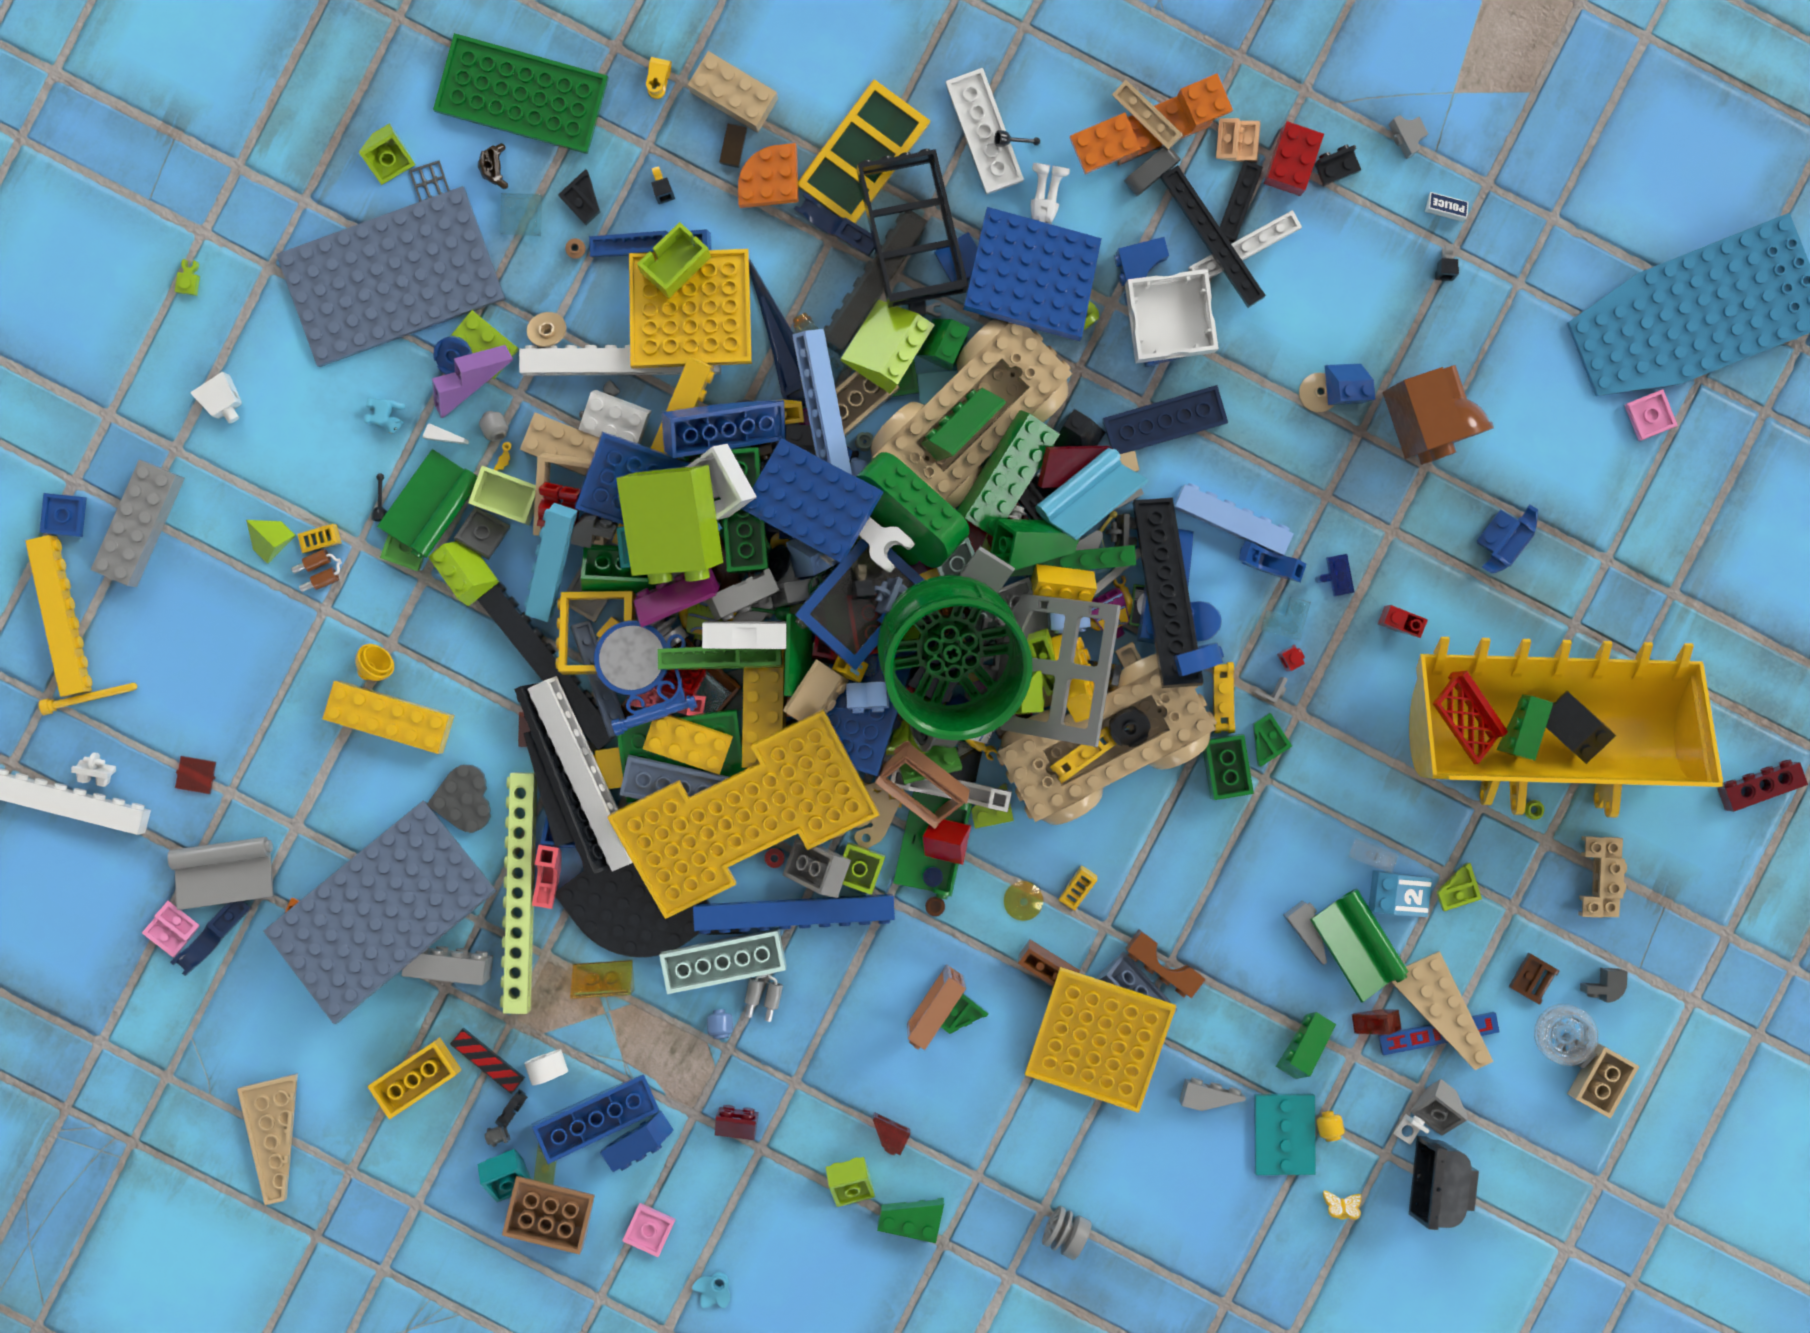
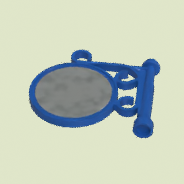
M624 621L609 628L599 639L594 653L596 672L608 688L616 693L630 696L627 700L626 708L630 713L634 714L626 717L627 719L625 720L618 718L611 721L616 736L624 734V731L666 717L669 714L687 708L694 711V708L698 707L694 696L690 697L688 695L685 697L679 669H675L678 688L674 696L668 699L661 693V688L664 685L668 684L674 690L676 687L670 681H662L668 670H658L657 649L672 648L671 642L675 638L681 639L682 645L680 648H685L686 641L681 635L673 634L666 642L661 633L653 626L646 625L641 627L639 621ZM657 687L658 695L665 702L646 707L644 700L637 695L645 694ZM639 700L643 709L633 711L630 705L632 701Z

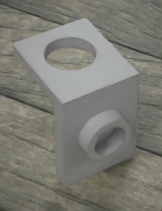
M1280 677L1271 697L1258 690L1252 689L1251 692L1272 703H1276L1278 698L1283 697L1286 691L1284 686L1288 679Z

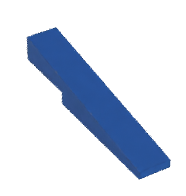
M707 229L690 231L693 237L696 236L711 250V233ZM665 230L589 236L590 257L629 256V253L654 252L653 247L669 232Z

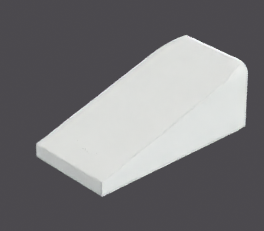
M430 423L423 434V438L427 440L469 444V440Z

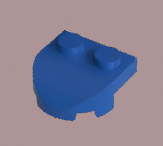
M1190 602L1197 641H1206L1213 638L1221 628L1222 619L1220 612L1208 602Z

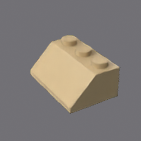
M816 659L783 711L798 721L823 709L827 714L828 711L834 708L836 699L845 691L849 680Z

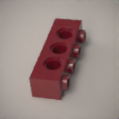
M1791 759L1779 762L1777 767L1768 766L1760 769V773L1743 775L1741 780L1724 782L1723 787L1717 788L1724 809L1734 812L1808 785L1801 763L1792 762ZM1780 774H1782V781H1781V782H1779V780H1778V776H1779ZM1763 780L1764 787L1761 789L1760 782ZM1745 787L1746 792L1742 796L1741 789Z

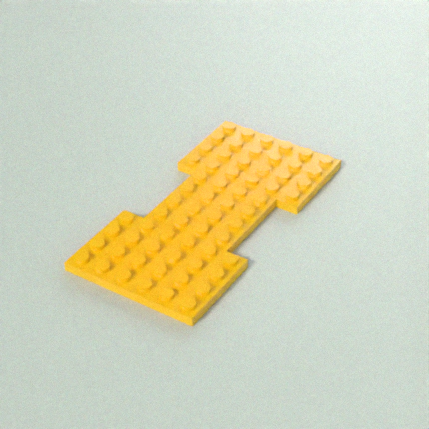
M824 709L751 744V748L759 761L754 766L690 797L680 780L607 816L665 919L735 886L736 880L728 867L787 838L799 834L806 849L809 850L879 816L878 809Z

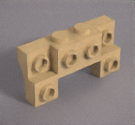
M1582 836V840L1585 841V852H1581V856L1594 857L1593 896L1579 895V899L1582 900V911H1578V915L1600 918L1619 917L1620 899H1623V894L1626 892L1624 874L1627 872V864L1625 859L1622 858L1623 838Z

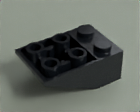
M1040 473L1032 478L1018 500L1019 504L1025 508V512L1031 520H1043L1035 507L1059 488H1041L1038 486Z

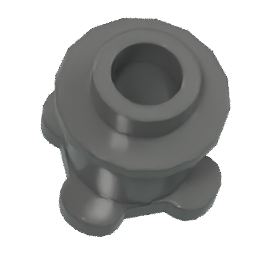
M497 1126L492 1129L487 1128L485 1140L488 1145L491 1144L493 1147H496L500 1142L504 1141V1143H507L510 1140V1135L507 1128Z

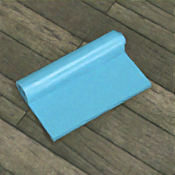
M1107 448L1037 504L1035 508L1043 520L1074 540H1077L1144 486L1148 479L1124 466L1120 461L1121 456L1116 449Z

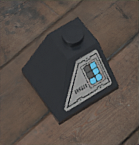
M960 740L955 747L962 764V770L949 774L957 780L976 783L982 750L980 752L968 745L965 740Z

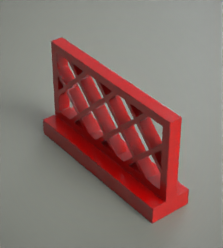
M1468 671L1452 672L1448 677L1449 683L1432 704L1473 764H1479L1499 737H1505L1508 730ZM1454 687L1458 692V697L1453 696ZM1444 699H1447V710L1441 704ZM1453 699L1458 700V711H1453ZM1464 702L1468 706V712H1464ZM1453 714H1458V726L1453 722ZM1464 715H1468V726H1464ZM1474 717L1478 721V727H1474ZM1464 729H1468V741L1464 738ZM1474 730H1478V742L1474 741ZM1484 731L1489 737L1487 742H1484ZM1474 744H1478L1477 755L1474 753Z

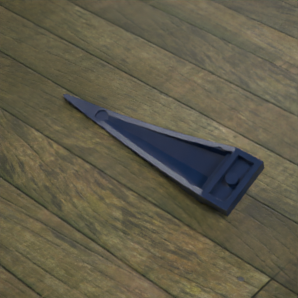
M749 259V273L768 333L781 395L784 400L801 401L803 407L806 405L792 336L793 332Z

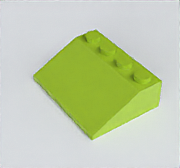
M878 299L840 361L891 394L907 371L934 324L920 314L898 306L888 308L887 302Z

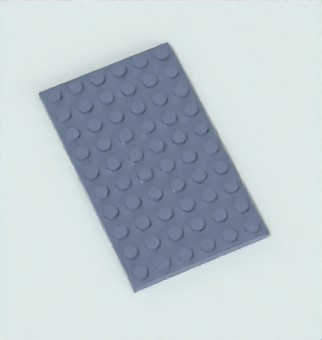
M463 186L276 254L318 367L470 313L471 310L475 311L506 300L468 195Z
M423 800L263 932L332 1023L337 1024L497 890Z

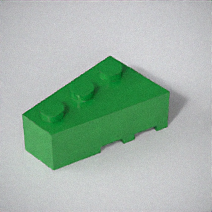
M1522 694L1506 728L1508 733L1505 737H1502L1496 750L1535 761L1553 702Z
M1318 1012L1309 1013L1304 1016L1301 1027L1275 1066L1295 1079L1311 1077L1336 1026L1335 1023Z

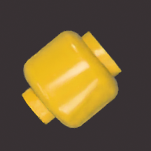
M1325 1111L1316 1120L1319 1136L1325 1139L1326 1142L1342 1139L1341 1136L1345 1133V1128L1341 1115L1334 1114V1111Z

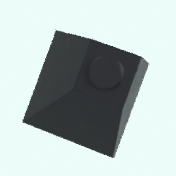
M1074 409L1061 428L1054 447L1098 446L1106 432L1092 419Z

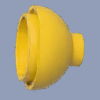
M365 644L357 651L355 665L357 673L362 679L382 681L393 673L394 661L384 648L375 644Z

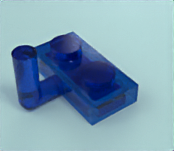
M1342 554L1327 557L1329 573L1316 576L1315 581L1317 583L1331 581L1333 596L1354 593L1348 555Z

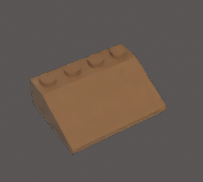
M516 1176L502 1236L580 1255L584 1248L595 1195Z

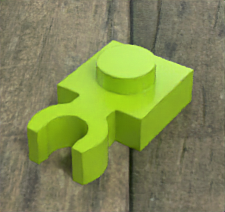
M183 259L181 266L184 271L183 273L177 272L175 292L197 296L200 276L195 275V272L199 269V262L193 260V265L188 268V260Z

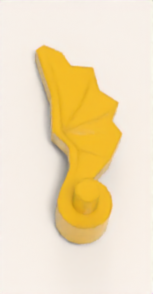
M510 442L503 443V454L499 456L493 470H503L505 466L509 465V460L511 459L509 450L512 448Z

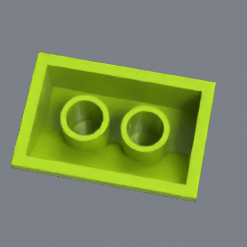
M456 541L441 545L428 556L456 598L467 606H470L499 582L481 555Z

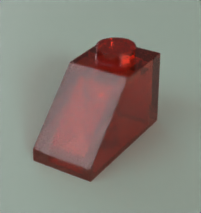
M1378 1009L1352 1014L1355 1034L1390 1035L1402 1029L1398 1009Z
M874 1112L873 1122L882 1147L891 1155H901L911 1134L910 1128Z

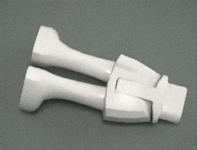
M1033 163L1032 169L1037 173L1038 184L1035 199L1031 200V217L1034 220L1052 224L1059 204L1056 203L1059 183L1063 177L1069 175L1070 169L1052 166L1047 199H1045L1050 165Z

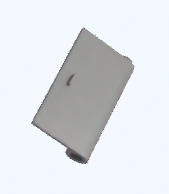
M267 837L170 850L168 852V864L172 870H175L177 910L274 897L271 865L272 841L268 840Z

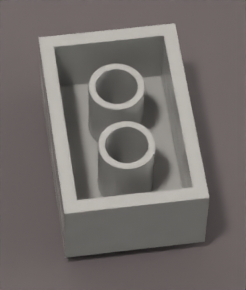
M796 838L783 876L821 895L838 898L851 860L820 845L807 850L803 841Z

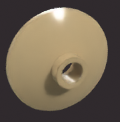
M540 313L533 317L527 326L528 338L533 344L540 347L553 346L559 343L565 336L566 323L557 313Z
M1324 373L1311 374L1302 381L1299 388V398L1305 408L1312 412H1325L1334 406L1328 405ZM1318 388L1323 389V395L1318 394Z

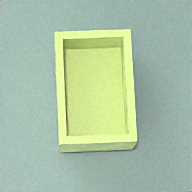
M481 466L468 503L530 525L534 514L536 485Z

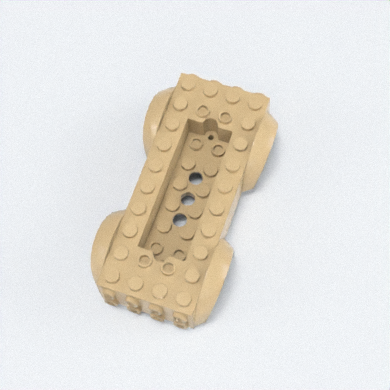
M993 319L983 326L962 349L956 361L958 373L926 404L918 402L906 404L881 427L871 443L872 457L870 459L872 460L881 452L893 454L955 509L961 505L981 473V463L995 450L1019 410L1028 412L1040 421L1045 422L1061 407L1068 396L1067 379L1072 375L1069 371L1071 367L1064 360L1060 361L1056 357L1057 352L1051 346L1047 347L1042 342L1043 338L1038 332H1033L1028 327ZM983 387L1006 401L1000 410L954 456L936 461L921 444L926 439V433L933 428L936 429L939 426L938 422L944 416H949L953 412L951 409L957 403H962L966 399L964 396L970 390H977Z
M1156 654L1143 658L1121 670L1118 686L1107 691L1101 730L1106 726L1110 730V719L1117 712L1134 706L1138 710L1143 711L1149 719L1151 729L1149 730L1148 738L1136 747L1116 744L1063 783L1058 780L1059 776L1055 771L1051 770L1050 766L1081 744L1010 731L1005 732L996 756L1001 766H1006V776L1010 783H1015L1017 787L1015 788V793L1020 802L1024 800L1026 804L1024 810L1029 819L1033 818L1035 822L1043 820L1052 825L1070 822L1086 814L1099 803L1102 798L1103 787L1146 765L1160 770L1170 769L1190 761L1203 752L1209 744L1211 732L1216 730L1214 725L1217 722L1210 711H1206L1205 706H1207L1204 697L1201 694H1197L1195 689L1198 686L1162 688ZM1050 709L1027 719L1047 722ZM1070 712L1065 713L1064 724L1066 726L1083 729L1088 727L1089 719L1075 723ZM1130 724L1128 725L1129 730L1132 731L1134 725ZM1066 763L1061 766L1065 772L1070 770Z

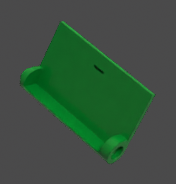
M915 791L912 794L916 801L933 814H935L939 807L951 800L950 798ZM964 803L947 816L945 820L968 825L972 804ZM909 809L893 883L936 893L937 898L947 899L948 896L953 894L959 864L925 856L923 835L929 824Z

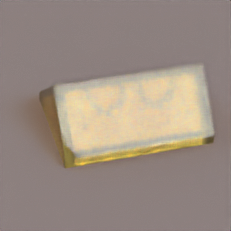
M632 960L573 964L570 999L631 995L635 991Z

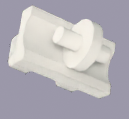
M95 752L90 757H84L76 766L71 767V773H76L77 782L88 783L92 776L96 777V785L102 787L110 783L111 775L116 772V766L105 764V760H101L99 753Z

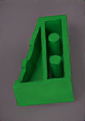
M944 1198L928 1201L919 1200V1202L881 1204L877 1231L936 1243L944 1208Z

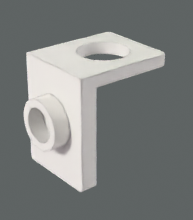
M1405 1114L1394 1131V1135L1411 1145L1420 1129L1427 1134L1430 1130L1424 1126L1425 1122L1414 1115L1412 1118ZM1406 1125L1411 1126L1413 1129L1410 1136H1403L1402 1128Z

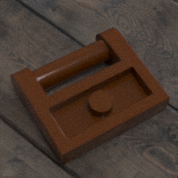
M1528 953L1509 987L1541 1005L1544 993L1554 976H1557L1560 971ZM1544 970H1547V973L1543 978L1542 982L1540 983L1535 994H1532L1531 992L1533 991L1542 973L1544 972Z

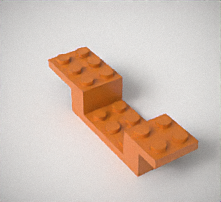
M1218 73L1181 88L1176 97L1154 106L1183 134L1180 139L1210 127L1213 120L1233 111ZM1125 112L1069 137L1084 174H1088L1116 161L1118 165H1121L1164 146L1133 115L1127 117Z

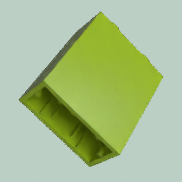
M709 465L634 472L617 477L632 576L648 575L649 584L673 581L672 573L684 572L685 581H698L710 578L709 568L723 563Z

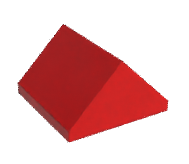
M945 819L936 828L929 824L923 835L925 856L963 865L971 825Z

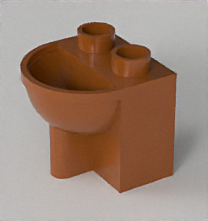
M1456 365L1444 369L1440 367L1405 379L1383 391L1404 458L1407 459L1418 455L1421 465L1456 453L1455 442L1494 429L1492 421H1489L1483 409L1467 399Z

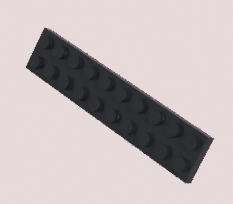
M1173 498L1134 500L1132 504L1162 688L1202 686L1204 683L1202 670L1179 676L1173 657L1198 649Z
M538 683L520 686L514 689L517 700L529 725L531 736L538 748L546 774L553 786V792L558 799L561 812L566 819L568 830L575 842L583 868L588 877L611 869L606 862L602 849L598 845L597 838L589 825L587 816L581 808V803L572 789V784L564 771L563 764L555 752V747L547 735V730L538 715V710L530 698L528 688Z

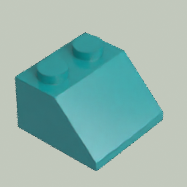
M515 1149L508 1150L501 1155L477 1164L480 1185L497 1203L512 1196L516 1176L531 1179L523 1158Z

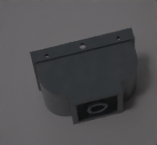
M1417 1136L1408 1214L1431 1230H1438L1439 1227L1453 1228L1458 1226L1464 1220L1467 1211H1475L1479 1171L1471 1166L1469 1158L1464 1153L1448 1143L1430 1139L1427 1136Z

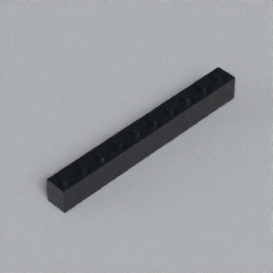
M499 580L495 586L477 600L542 681L557 676L580 728L595 747L601 750L617 736L609 738L599 707L592 700L594 696L588 689L584 690L580 686L582 682L577 675H563L558 672V669H556V649L551 643L547 644L543 640L544 634L538 627L534 628L531 625V618L525 615L526 612L522 613L518 609L519 603L513 596L509 597L505 591L507 589Z

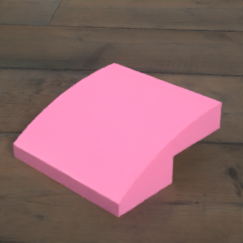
M167 901L156 913L155 918L142 934L175 958L200 925L181 910H177V907L170 901Z

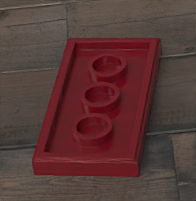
M1046 447L1038 486L1041 488L1060 487L1103 451L1111 447Z

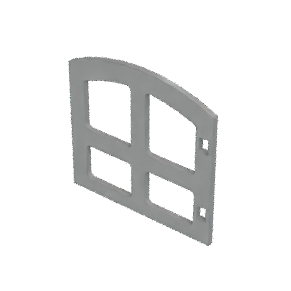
M1028 594L1022 595L1013 615L1023 633L1033 611L1063 614L1065 622L1058 660L1032 658V672L1041 671L1042 674L1055 677L1048 721L1042 722L1019 718L1014 714L1007 722L1000 726L1001 730L1098 747L1121 609L1120 605ZM1041 601L1049 602L1047 609L1041 608ZM1092 607L1100 608L1098 615H1091ZM1083 617L1103 619L1105 622L1099 661L1095 667L1074 663L1080 620ZM1005 636L1003 642H1009V637ZM1007 654L1000 655L997 681L1007 665L1009 658ZM1072 679L1094 682L1089 722L1086 729L1066 726L1064 724Z

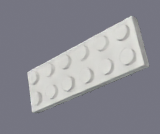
M980 68L947 80L945 82L986 195L1023 182L1024 178L1011 143L1005 147H997L994 143L996 131H1006L984 69Z

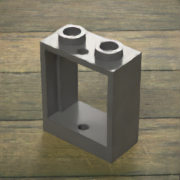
M827 576L821 577L822 581H824V579H825ZM818 578L814 579L812 587L819 584ZM811 579L778 585L779 591L771 596L773 609L803 604L810 597L808 584Z

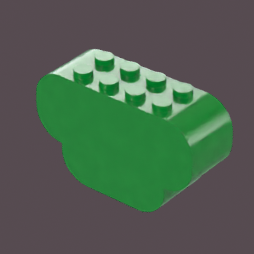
M887 452L877 454L856 476L884 492L870 518L883 528L898 527L915 543L910 550L901 545L891 547L908 565H915L920 561L926 566L938 568L944 564L968 537L969 526L965 518L893 454Z

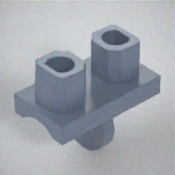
M900 577L895 579L887 578L886 581H882L881 586H874L875 593L878 594L876 597L878 604L875 609L877 613H889L896 598L908 589L902 584L903 579Z

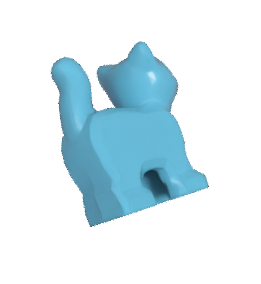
M367 398L366 406L370 407V410H374V413L365 414L364 423L384 426L388 433L392 434L401 428L404 422L390 416L393 408L398 410L404 409L406 407L404 403L387 399Z

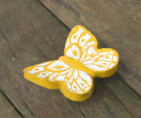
M1323 1191V1198L1329 1206L1328 1213L1331 1217L1341 1220L1347 1218L1356 1220L1360 1217L1361 1211L1358 1208L1361 1204V1194L1340 1199L1328 1191Z

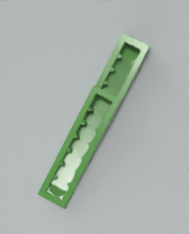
M702 647L657 649L658 670L782 667V649H715Z

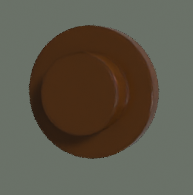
M933 896L927 900L925 908L929 915L939 916L945 910V903L943 899Z

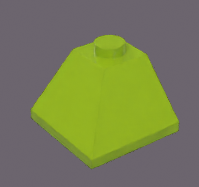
M390 123L372 133L359 150V154L381 185L415 166L413 159Z

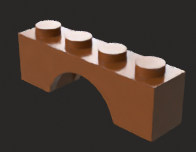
M1139 929L1125 948L1129 952L1127 956L1135 962L1138 960L1142 961L1145 964L1143 967L1151 974L1154 972L1160 975L1159 979L1168 986L1170 983L1177 987L1175 991L1184 998L1187 995L1192 999L1206 979L1187 964L1178 969H1168L1160 965L1156 956L1158 943Z

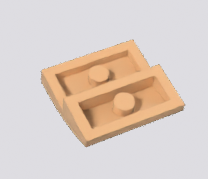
M1219 118L1216 159L1258 162L1261 122L1240 121L1239 118Z

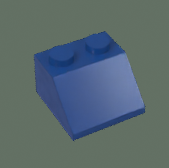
M1362 364L1324 366L1328 405L1361 404L1376 400L1374 379Z

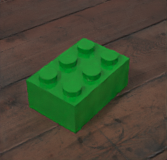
M1236 734L1211 738L1208 746L1203 751L1210 799L1220 800L1254 794L1245 735Z

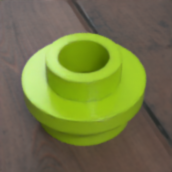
M1531 800L1526 803L1524 813L1529 819L1538 820L1544 815L1545 809L1540 801ZM1533 806L1536 807L1535 813L1531 812V808Z

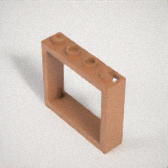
M947 964L907 1023L909 1043L918 1050L920 1047L924 1050L927 1048L966 990L963 975Z

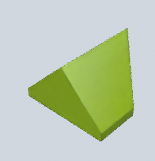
M246 520L252 548L268 564L296 536L282 521Z

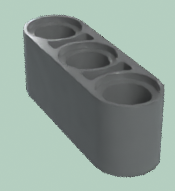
M1164 146L1131 173L1124 182L1136 196H1139L1160 179L1163 174L1171 170L1181 159L1172 148L1168 150Z

